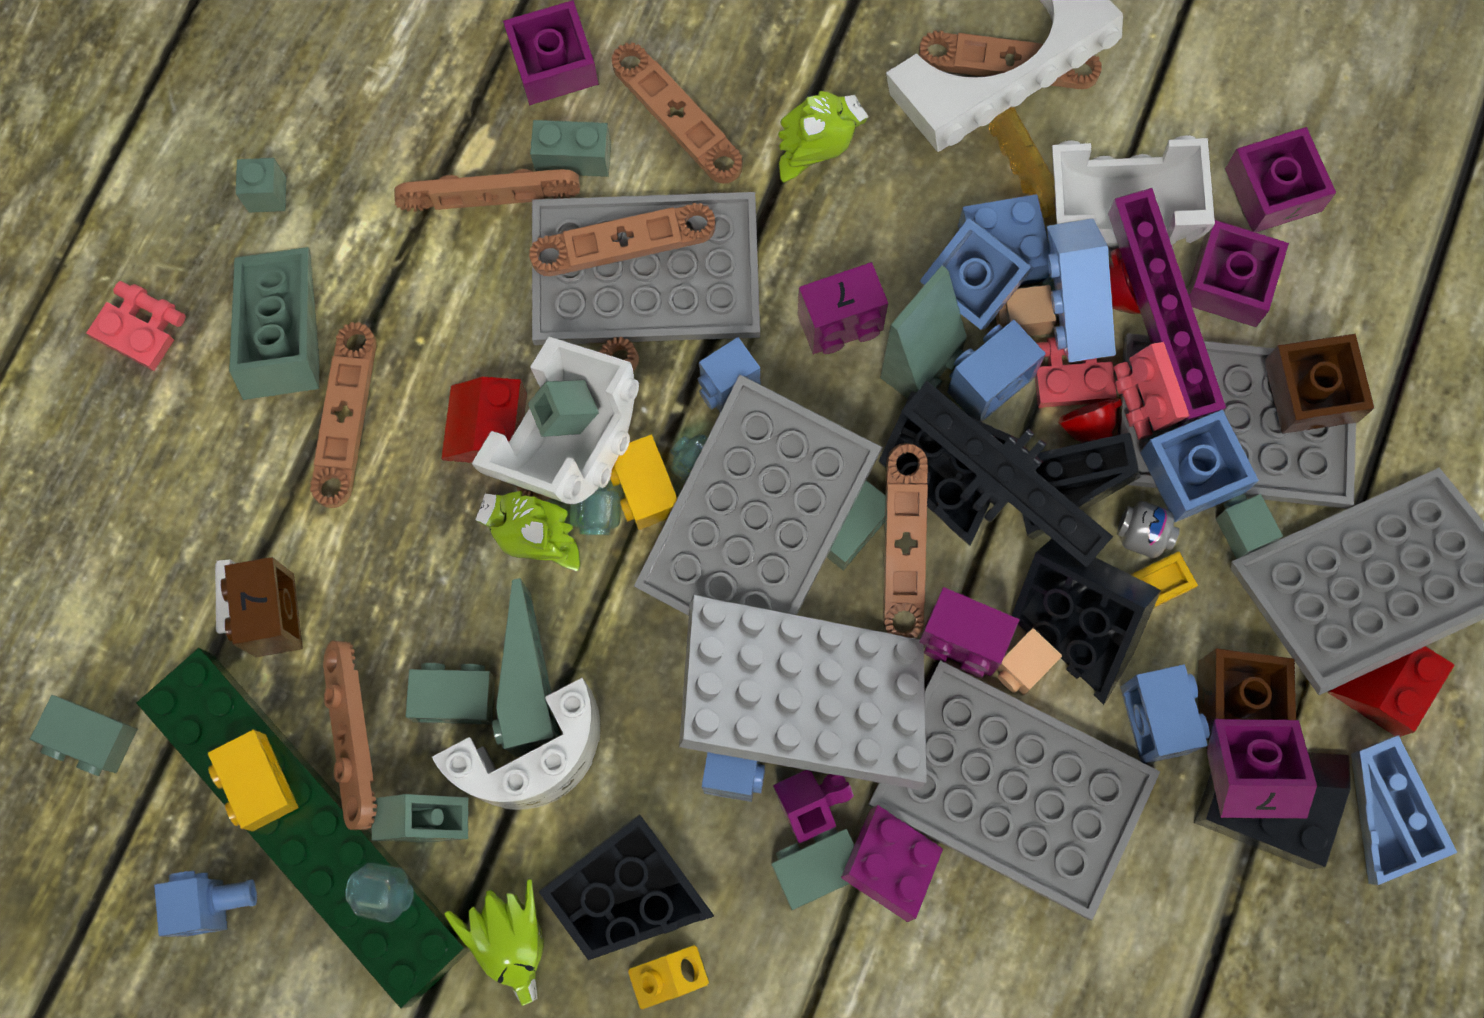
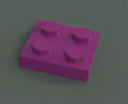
M877 805L868 812L841 878L906 922H910L917 918L943 848Z

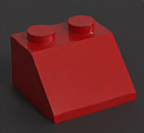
M482 376L451 386L441 457L443 461L472 463L491 431L505 435L508 442L511 440L525 416L527 392L521 379Z
M1425 646L1342 684L1327 693L1392 735H1399L1401 737L1414 733L1455 664Z

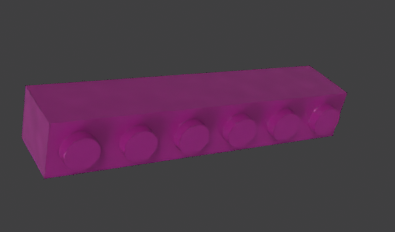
M1153 188L1115 198L1108 215L1150 343L1164 342L1189 413V417L1177 423L1178 427L1220 410L1224 411L1226 406Z

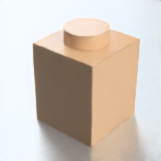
M1045 285L1017 289L996 315L997 325L1000 324L1002 327H1005L1015 320L1029 336L1050 334L1056 323V315L1053 312L1051 301V286Z
M1032 628L1004 657L997 669L1000 672L998 679L1011 692L1016 693L1019 691L1025 695L1062 655Z

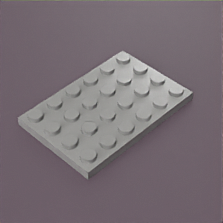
M755 192L532 200V243L536 242L537 238L561 234L563 231L672 207L675 209L692 205V203L707 205L713 211L716 221V229L713 236L708 241L696 245L556 276H543L537 273L532 266V341L534 345H544L548 337L571 344L607 343V340L610 339L611 341L615 337L617 339L623 337L630 342L732 339L737 337L760 338ZM693 216L687 221L686 225L687 228H690V231L694 230L697 232L699 230L700 232L701 229H705V226H707V221L701 216ZM625 232L618 233V240L612 242H619L621 247L628 246V239L633 237H627ZM548 248L540 253L539 261L542 264L546 263V265L548 263L553 264L552 262H556L557 258L559 259L558 256L560 254L557 250Z
M1127 333L1124 338L1123 362L1129 363L1131 371L1132 366L1129 358L1151 344L1148 335ZM1204 341L1226 406L1223 412L1259 480L1244 493L1246 497L1252 498L1261 494L1264 500L1346 509L1354 505L1356 423L1282 434L1265 365V360L1275 348ZM1138 388V392H1139V395H1140V397H1141L1143 406H1145L1144 401H1143V398H1142V395H1141L1140 390H1139V388ZM1120 394L1122 406L1119 409L1118 435L1131 434L1141 478L1129 485L1157 488L1140 452L1150 439L1179 428L1178 424L1176 423L1167 429L1154 431L1149 421L1153 435L1138 440L1134 426L1130 427L1126 414L1129 411L1123 394Z
M739 375L634 587L688 616L689 605L694 595L797 615L883 447L751 379Z
M1437 468L1232 561L1231 571L1289 654L1295 659L1296 664L1317 694L1321 695L1484 619V521L1444 472Z
M694 595L689 605L679 747L921 790L927 783L924 644L919 642L920 639Z
M940 661L925 689L927 783L921 790L879 783L868 806L873 808L879 805L916 831L1087 920H1093L1160 771Z

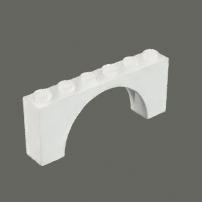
M1040 0L1047 9L1053 25L1043 46L1022 65L994 76L962 77L938 70L924 61L918 54H915L886 72L890 96L935 150L939 152L948 146L957 144L965 135L976 128L989 124L997 115L1008 108L1018 106L1026 97L1042 87L1050 86L1058 77L1069 70L1079 68L1098 52L1114 46L1122 38L1123 13L1110 0Z

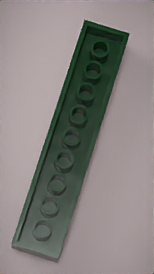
M197 648L136 702L224 805L229 801L224 789H219L209 774L208 767L213 764L208 752L253 729L266 734L299 808L255 831H246L400 1009L411 1007L470 951L452 928L447 918L378 841H372L371 832L369 830H350L347 828L340 797L214 655L201 648Z

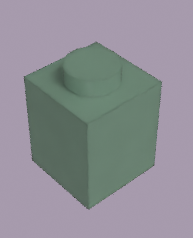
M275 158L237 159L236 195L249 213L285 211L286 176Z
M585 380L546 381L528 403L541 437L579 435L599 414L595 400L591 396Z
M1243 494L1223 504L1225 510L1216 518L1236 559L1274 543L1283 537L1261 494L1247 499L1246 495Z

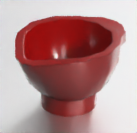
M1114 249L1111 251L1112 263L1109 264L1112 308L1120 312L1141 314L1120 249Z
M1121 398L1098 401L1077 408L1061 416L1057 423L1074 440L1082 443L1112 437V431L1116 426V408L1122 406Z

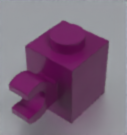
M811 770L802 771L773 785L784 815L799 843L836 827L829 807L847 802L854 797L850 784L846 782L844 776L828 774L819 786Z

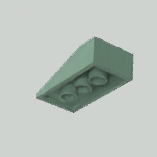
M309 247L236 257L234 259L229 372L243 400L319 389L320 360Z
M941 265L890 326L880 378L907 399L911 391L918 392L926 381L938 390L943 382L939 377L947 368L953 371L956 367L954 362L964 353L963 347L967 336L949 271Z
M521 578L512 580L496 706L498 719L492 721L497 744H502L503 749H506L515 757H519L561 736L558 722L545 699L552 692L532 596Z

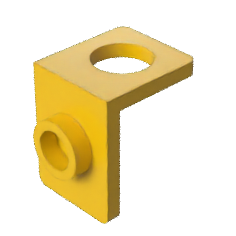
M695 945L628 970L641 1009L680 997L709 984L698 948ZM683 959L690 961L694 968V979L692 982L687 981L682 974L681 962Z

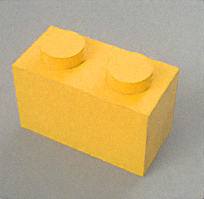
M652 434L630 442L626 452L618 456L612 468L610 480L613 487L621 485L626 497L619 500L626 521L635 520L638 530L667 520L677 501V496Z
M253 729L208 752L213 764L208 767L209 774L214 784L219 789H224L229 801L225 804V809L229 819L235 826L240 825L241 829L255 831L299 808L266 734Z

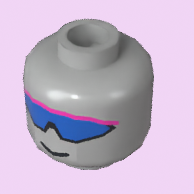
M1139 501L1133 507L1127 506L1118 525L1117 535L1122 537L1121 542L1124 548L1150 558H1156L1162 554L1165 548L1168 550L1173 549L1180 529L1174 527V515L1168 509L1145 501Z

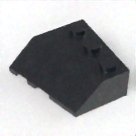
M911 391L905 406L917 392ZM901 412L879 459V463L886 468L889 452L899 444L910 443L922 449L928 463L927 507L967 545L971 546L991 503L988 501L977 512L972 508L981 497L977 490L967 502L960 498V495L977 475ZM972 418L1003 445L1012 436ZM906 452L899 455L896 460L897 470L903 475L912 474L918 466V459L915 454Z
M1051 538L1035 553L1012 616L1020 619L1018 625L1027 633L1034 628L1062 655L1061 659L1068 665L1066 670L1076 679L1081 677L1096 691L1094 696L1104 705L1135 653L1161 590L1096 557L1085 567Z
M1308 752L1317 788L1307 818H1221L1212 774L1210 773L1194 823L1305 868H1325L1351 790L1350 757L1345 754Z
M640 814L539 890L540 895L588 961L663 933L672 932L683 926L715 917Z

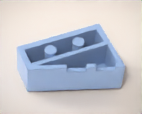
M1092 218L1047 226L1050 248L1048 267L1050 277L1054 278L1055 290L1051 291L1053 312L1058 314L1060 326L1054 327L1057 349H1064L1068 362L1116 355L1108 245L1097 224Z
M1399 735L1351 754L1369 884L1380 885L1457 853Z

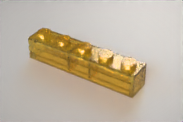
M1010 107L997 115L989 123V131L1000 142L999 148L1001 153L1009 158L1013 174H1018L1023 192L1029 194V196L1038 195L1042 217L1045 219L1056 214L1054 178L1015 108Z

